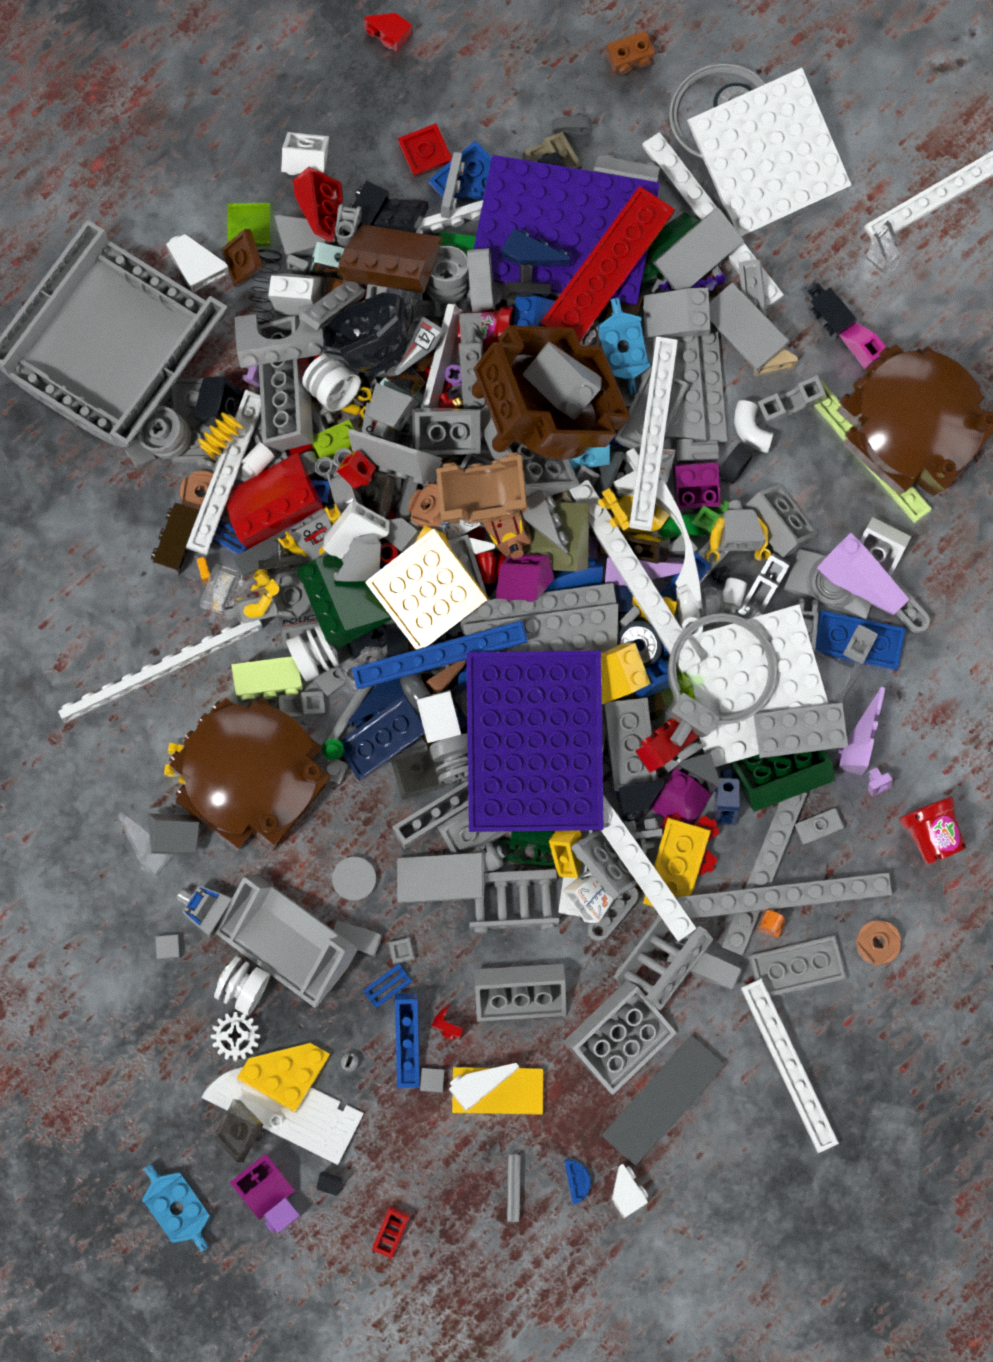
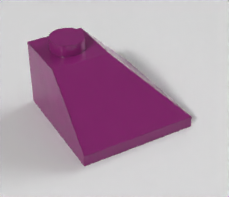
M674 768L651 811L663 818L678 814L681 816V821L694 826L712 794L693 778Z

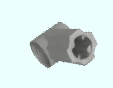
M680 439L675 442L677 464L695 463L696 461H718L719 459L718 441L695 442L693 439Z

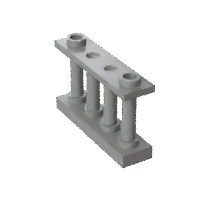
M465 313L459 315L461 334L459 354L463 409L481 410L485 406V398H475L472 395V385L477 380L473 368L484 355L481 313Z
M556 869L484 873V889L485 885H494V888H497L498 921L485 922L484 898L475 899L476 922H469L470 930L480 934L487 933L488 929L541 927V930L555 929V926H559V918H552L550 885H552V882H556ZM530 883H539V886H541L543 919H530L528 886H530ZM508 884H516L519 887L521 920H507L506 887H508Z
M660 915L657 916L656 921L614 975L615 980L620 985L628 980L647 992L646 998L658 1010L663 1008L713 941L707 930L698 926L695 932L686 937L688 939L687 943L679 950L662 939L669 928ZM656 946L675 957L669 967L666 968L649 957ZM643 964L662 975L655 985H651L635 975Z

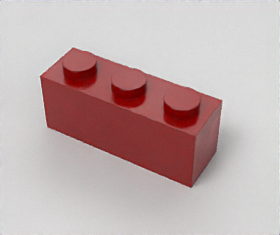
M671 718L663 723L665 727L661 726L652 732L653 737L650 735L640 742L642 746L635 752L649 773L668 763L695 741L698 736L690 731L681 747L674 744L670 738L680 723Z

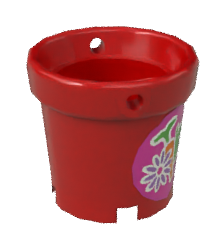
M510 306L494 311L461 312V314L481 313L484 354L493 342H500L498 338L508 325H513L515 309ZM459 320V324H458V338H460V341H461L460 320Z
M952 796L899 817V822L903 829L908 830L925 865L949 857L967 848L954 812L956 806Z

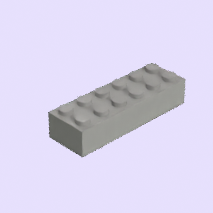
M291 316L259 325L260 335L267 339L288 337L298 329L300 320L296 316ZM309 357L259 365L263 445L275 453L313 443L311 393L302 384L304 373L309 367Z

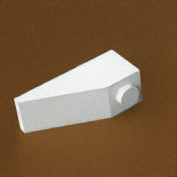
M517 1063L469 1073L464 1077L459 1075L450 1082L452 1087L449 1088V1091L467 1112L517 1071L519 1066Z

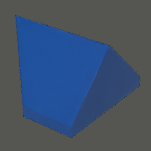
M661 656L655 664L645 668L651 684L637 690L635 699L649 697L670 687L668 665Z

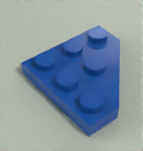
M474 141L461 152L465 168L463 175H459L458 180H461L459 193L454 195V198L483 200L492 157ZM452 160L428 180V184L442 198Z

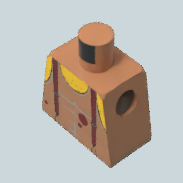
M522 510L519 511V516L483 523L496 547L503 555L510 554L513 559L520 558L523 555L522 547L530 544L532 541L530 524L524 519Z

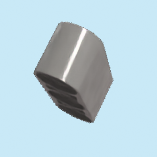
M490 249L467 250L472 312L494 311L495 301Z

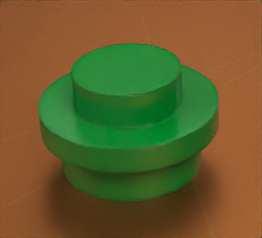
M330 738L323 743L322 753L325 758L337 760L343 755L344 746L340 740Z

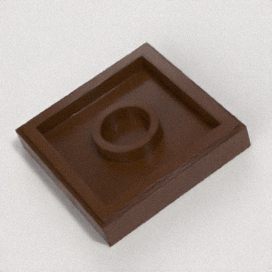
M251 229L242 230L222 248L234 287H240L263 268Z

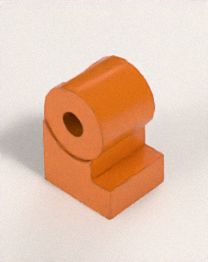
M765 910L757 931L778 939L785 923L784 916L771 910Z

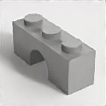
M816 375L798 383L795 389L781 395L776 393L758 401V406L767 426L827 399L821 382Z

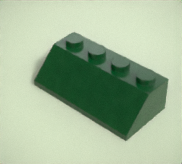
M683 212L664 226L647 250L640 287L641 293L655 284L657 279L660 280L664 277L653 262L699 223V220Z

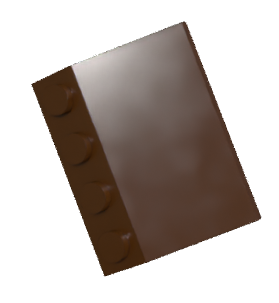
M362 224L345 247L338 267L343 279L346 281L424 293L443 238Z

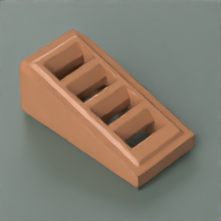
M466 661L457 662L428 679L425 684L428 691L432 695L445 691L457 678L458 674L461 673Z

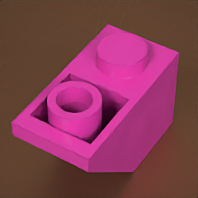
M855 323L839 335L864 369L868 368L872 362H876L880 358L878 356L879 353L886 347L876 333L858 323Z

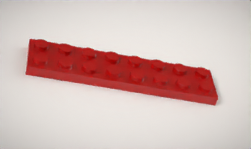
M639 186L541 320L540 324L543 327L574 328L580 343L608 305L610 299L613 298L672 217L675 209Z

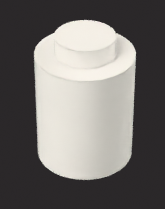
M259 442L241 461L243 464L242 469L249 476L253 474L258 476L275 456L265 445Z
M735 578L726 579L722 593L725 611L735 613L736 610L741 609L747 588L746 582Z

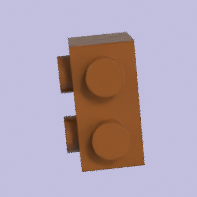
M646 31L614 41L606 46V55L615 75L619 73L626 74L639 66L646 67L654 61L655 52Z

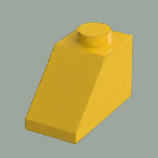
M580 830L555 831L549 840L558 877L579 878L582 861L576 857L575 852L571 849L576 842L582 840Z

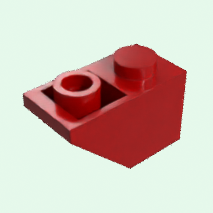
M397 13L370 15L364 18L365 31L370 36L379 38L388 49L392 48L396 52L413 34L412 24Z

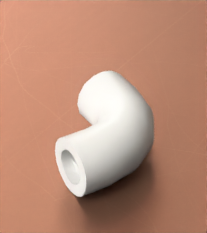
M739 400L734 416V425L738 436L747 446L757 451L768 453L773 433L762 430L756 425L755 417L758 406L755 403Z
M676 591L678 620L683 631L688 625L700 618V612L688 592L679 595ZM703 626L694 630L687 638H697L702 633Z

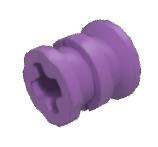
M450 365L446 368L445 378L453 386L462 385L461 368L459 365ZM453 370L456 372L460 371L458 374L459 379L450 378L453 375Z

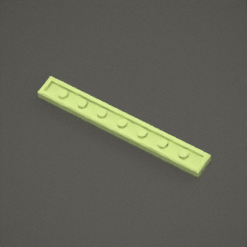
M820 380L827 400L814 405V407L844 441L846 439L845 433L853 425L836 411L840 406L839 400L824 382ZM867 467L914 524L931 511L932 508L912 485L905 493L898 495Z

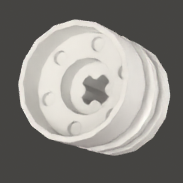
M323 354L317 357L306 369L302 384L327 410L333 412L346 407L354 399L359 391L361 380L354 371L348 369L343 363L341 364Z
M320 625L315 626L317 637H314L310 629L306 631L309 639L307 642L300 635L286 641L289 651L306 682L319 676L317 665L321 664L326 671L330 670L327 663L329 659L334 667L340 665L337 650L325 640Z
M236 956L222 972L217 983L214 998L220 1001L226 994L224 1003L227 1005L234 997L237 998L235 1009L249 1016L260 1000L270 979V974L258 967L251 974H248L249 962L246 961L239 969L242 959Z

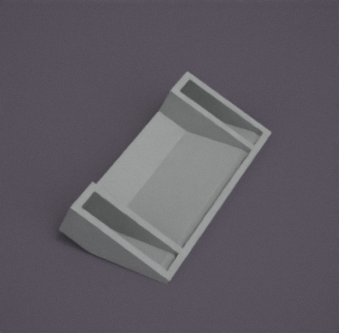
M259 875L243 877L214 932L314 1008L320 1004L346 971L358 950L356 946Z

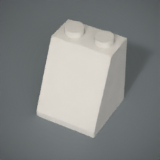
M291 273L271 275L268 296L276 313L299 316L298 307L313 305L322 298L324 276Z

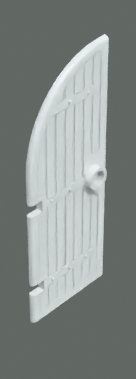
M243 1067L230 1070L218 1077L202 1095L201 1098L336 1165L339 1164L364 1114L349 1105H346L344 1111L337 1109L341 1101L312 1087L296 1113H293L238 1081L237 1076Z

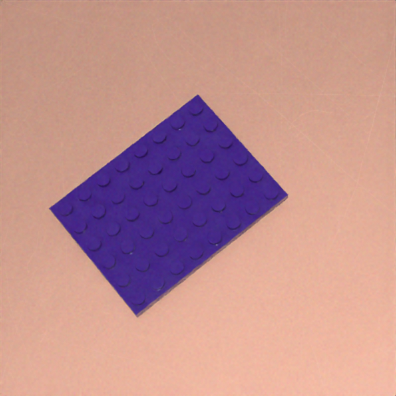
M492 155L473 249H490L493 282L562 293L638 187L641 186L658 198L660 182ZM513 229L518 232L523 230L530 234L531 238L537 241L541 239L550 245L549 247L555 250L562 249L567 252L571 264L569 267H520L502 258L501 250ZM647 251L612 299L620 298V303L637 305Z
M601 651L466 653L469 832L604 830Z

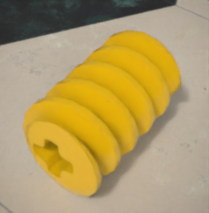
M223 412L221 415L224 420H215L218 427L210 425L209 428L212 433H203L206 440L197 439L200 447L214 460H216V457L213 453L221 455L220 447L225 449L228 447L225 440L233 442L234 439L231 434L236 436L240 434L237 427L245 429L232 415Z

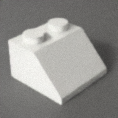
M287 132L282 148L281 172H287L289 175H298L310 166L324 173L329 136Z
M872 517L860 542L891 577L911 536Z

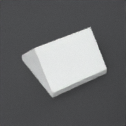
M451 690L417 699L427 743L461 735V728Z

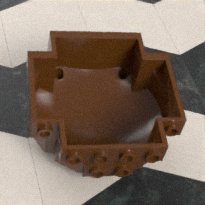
M508 325L498 338L500 342H493L473 368L477 380L472 385V395L478 399L485 398L498 432L492 440V448L499 453L505 452L516 441L525 445L531 452L547 458L560 460L577 458L587 453L592 447H606L615 437V430H620L630 418L602 346L580 345L574 328ZM548 341L601 377V389L575 420L557 409L523 376L525 369Z
M897 344L890 348L886 346L879 353L878 356L880 358L876 362H872L865 370L866 374L852 385L854 390L850 395L846 393L838 402L840 406L836 411L853 425L845 433L846 439L842 444L898 495L905 493L915 482L932 497L948 488L993 434V413L983 412L979 407V404L985 397L982 395L979 386L971 374L957 361L933 351L929 346L922 350L918 348L916 351L904 352Z
M261 697L257 702L253 700L247 708L241 704L234 705L227 698L222 702L218 700L212 707L209 714L204 713L198 720L197 729L195 731L190 730L183 739L184 746L180 753L176 751L169 759V769L186 782L175 793L177 796L176 803L235 851L238 852L248 839L253 836L273 852L329 783L331 776L324 772L317 763L313 762L321 752L322 746L308 736L300 724L291 716L272 707Z

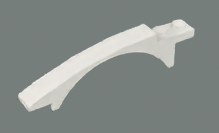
M633 448L626 452L627 461L632 467L633 472L614 481L615 491L618 495L634 496L639 454ZM661 479L658 481L655 505L662 508L675 521L685 542V559L681 573L675 582L677 586L676 591L679 595L688 592L699 609L702 607L700 582L692 544L680 510L664 480Z

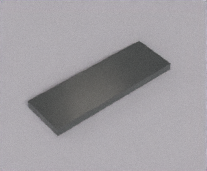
M690 1035L601 1136L632 1165L636 1166L725 1065L697 1039Z

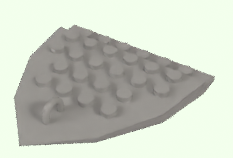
M709 297V302H711L715 297ZM642 307L640 314L642 320L640 323L648 363L652 367L656 338L645 339L644 310ZM710 323L709 336L669 338L678 340L673 377L689 384L665 437L674 440L693 439L695 442L718 441V443H727L718 330ZM620 340L617 344V349L625 353L628 349V344ZM648 368L641 374L636 376L635 383L637 391L643 381V378ZM614 377L626 408L629 410L636 393L628 394L627 381Z
M613 583L544 592L536 601L532 602L525 600L507 601L506 599L487 600L460 621L464 636H468L522 620L528 643L496 652L601 651L603 653L617 646L618 604H616Z

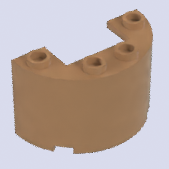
M520 453L506 454L505 458L492 461V465L484 466L482 463L470 465L471 468L467 469L459 467L456 463H447L443 465V468H437L441 521L460 523L461 519L468 522V524L484 523L519 516V511L521 510L522 513H526L528 511L522 455Z

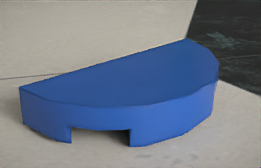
M564 1160L572 1204L575 1205L588 1195L591 1188V1177L588 1170L581 1163L574 1160Z

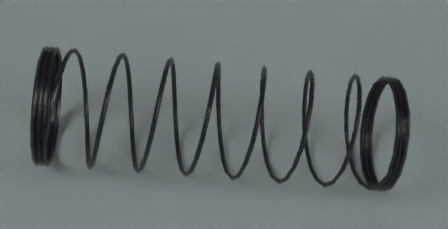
M260 249V250H258V253H260V252H270V253H274V254H277V255L280 256V258H277V259L266 258V257L260 256V259H262V260L271 261V262H264V263H274V262L278 263V261H280V260L282 259V254H281L280 252L275 251V250H270V249ZM252 289L253 291H256V292H269V289H266V290H268V291H257V290ZM267 300V301H255V302H271V301ZM248 307V309H249V308H259V309H263V308H260V307ZM266 310V311H254V312H269V311ZM264 320V321H258V324H260V325L266 324L265 322H268V321H266V320Z

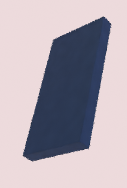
M405 694L341 740L344 746L343 757L359 781H362L425 735L421 716L408 701Z

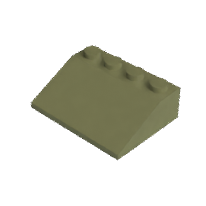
M555 502V514L559 515L562 522L560 529L568 539L566 544L568 553L565 554L530 525L532 541L530 544L522 547L523 554L549 555L552 570L588 569L589 503Z

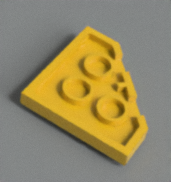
M312 1043L248 1058L237 1076V1080L291 1112L296 1113L330 1054Z

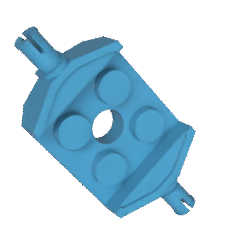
M620 298L610 299L613 309L612 316L598 325L600 342L614 377L627 381L628 394L637 393L636 376L650 367L640 323L642 319L639 316L623 313L621 311ZM620 340L628 344V349L625 353L617 349V344Z
M149 1164V1169L145 1167L143 1170L151 1179V1185L142 1201L146 1204L172 1243L192 1240L202 1253L205 1249L209 1248L201 1236V1232L210 1218L209 1213L181 1173L161 1176L158 1175L152 1164ZM175 1202H180L183 1205V1211L179 1215H174L171 1212V1205Z

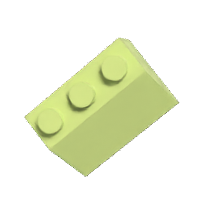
M292 656L231 664L236 696L242 702H251L257 697L273 699L279 694H285L286 696L298 695V692L303 691L301 673Z

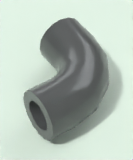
M422 672L400 678V684L405 696L419 714L417 699L432 695L421 678Z

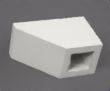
M622 1164L617 1170L612 1201L625 1219L648 1203L646 1198L649 1196L642 1186L638 1187L633 1179L636 1176L629 1166L625 1168Z

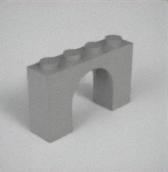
M312 305L298 307L299 327L293 334L282 339L262 337L256 314L235 317L236 347L240 367L323 355L324 326L317 331L300 319L302 313Z

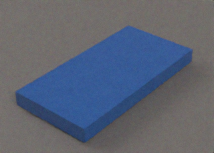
M823 610L819 611L814 654L858 663L843 655L857 626L861 625L878 634L863 664L892 671L898 670L906 628Z

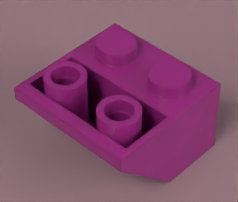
M718 462L672 464L678 509L702 508L703 505L705 507L721 506Z
M509 554L500 565L496 598L506 599L507 601H536L554 579L549 555L523 554L520 558L513 559Z
M264 1154L230 1182L259 1220L284 1198H288L295 1192L267 1154Z

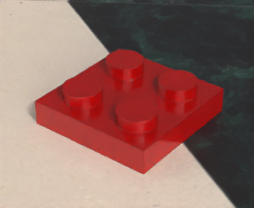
M436 123L397 138V142L414 178L443 167L452 160Z

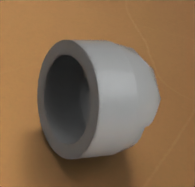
M347 1053L342 1056L341 1066L345 1071L352 1072L357 1069L359 1061L355 1054ZM349 1056L353 1057L350 1068L346 1067Z

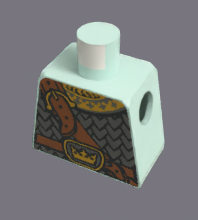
M317 242L311 258L309 275L343 279L338 265L345 248Z
M411 366L399 375H386L381 381V385L413 397L419 402L417 407L421 408L424 395L419 390L425 384V381Z

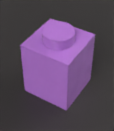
M284 1198L264 1214L267 1219L264 1223L272 1233L276 1230L280 1234L298 1220L300 1216L289 1201Z

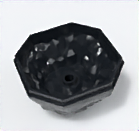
M382 292L345 308L326 326L323 353L327 357L341 364L343 363L351 371L364 373L365 376L374 375L398 364L403 358L404 346L407 342V308L404 298H401L398 294Z

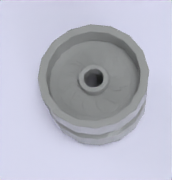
M157 406L136 435L138 442L143 448L162 459H173L187 450L191 442L192 431L189 423L180 414L166 406Z

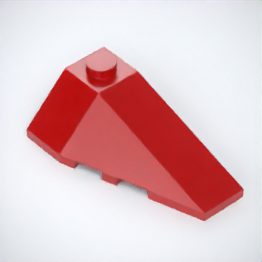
M309 166L293 179L294 196L313 233L331 242L335 235L338 208L343 201L341 182Z

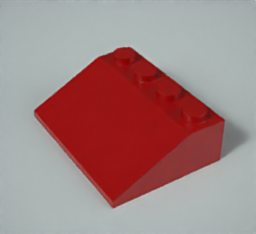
M298 452L266 469L258 476H254L231 489L226 502L235 533L240 543L248 549L324 508Z

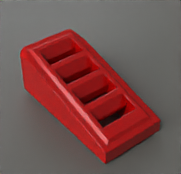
M390 1205L371 1250L392 1259L411 1214ZM390 1215L403 1219V1222L401 1223L390 1218ZM387 1223L400 1228L399 1232L386 1227ZM383 1232L396 1237L395 1241L383 1236ZM382 1241L392 1245V1248L389 1249L379 1245V1242Z

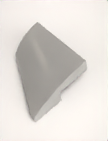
M374 533L353 538L348 552L342 558L343 565L340 571L334 573L336 581H366L380 571L381 543Z

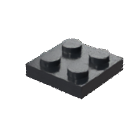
M388 199L374 226L416 233L429 209L428 201Z

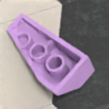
M852 533L839 543L816 568L831 584L850 591L851 594L869 601L870 604L892 615L897 613L909 601L908 597L868 549Z
M607 555L605 584L613 583L614 587L626 585ZM670 557L668 560L658 564L639 560L650 580L681 573L684 564L683 559Z
M884 687L880 688L847 739L848 747H842V750H837L835 762H838L837 769L863 776L868 768L874 739L872 738H874L878 725L876 720L879 717L885 693Z

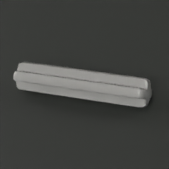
M510 1154L508 1156L507 1221L514 1223L519 1222L521 1157L518 1154Z

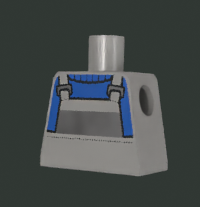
M198 886L194 893L182 888L176 898L186 905L182 911L183 915L210 938H212L232 900L228 896L202 886Z

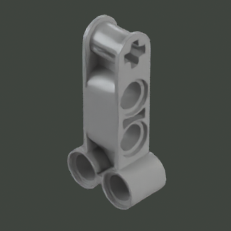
M347 448L339 449L335 453L333 460L328 457H322L315 464V471L326 481H329L334 502L337 504L341 514L352 500L364 506L359 488L354 489L336 472L343 459L352 453Z

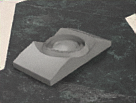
M799 549L784 590L810 600H818L820 604L866 620L872 604L859 596L851 594L850 591L840 586L837 587L831 584L816 569L826 556Z

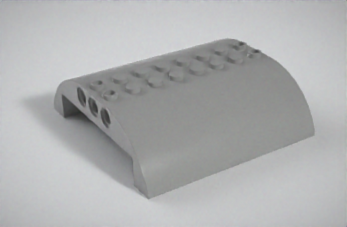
M87 220L0 336V370L33 397L84 430L115 446L127 447L228 310V306L211 296L205 301L110 242L104 229Z

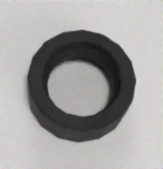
M740 442L722 465L719 476L731 485L734 484L751 462L755 451L743 442Z

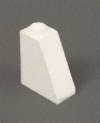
M186 234L175 236L166 244L171 258L188 288L193 293L229 275L228 266L224 261Z
M352 500L325 535L323 549L328 554L342 559L344 554L348 552L353 538L373 533L378 540L387 536L389 533V520Z

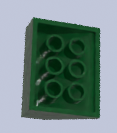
M327 555L312 560L298 568L297 572L325 640L335 649H339L393 618L365 583L366 581H336L334 573L340 571L343 565L342 559L337 556Z
M825 750L759 758L758 754L730 763L753 812L836 781L832 761Z

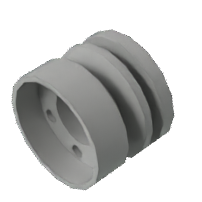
M440 247L425 289L428 297L436 302L447 304L457 302L466 295L469 288L466 254L456 247Z
M468 734L442 739L430 745L429 749L432 760L434 762H444L435 769L436 773L441 774L438 777L440 784H455L468 780Z

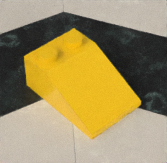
M622 643L601 653L602 704L631 694L651 684L635 643Z

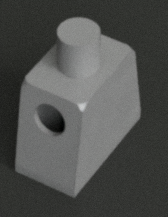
M376 383L367 414L368 418L377 423L372 434L384 439L389 428L398 432L401 431L412 414V408H416L419 402L411 396Z

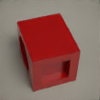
M356 450L343 459L336 472L355 489L361 485L366 486L372 480V473L376 467L359 450Z

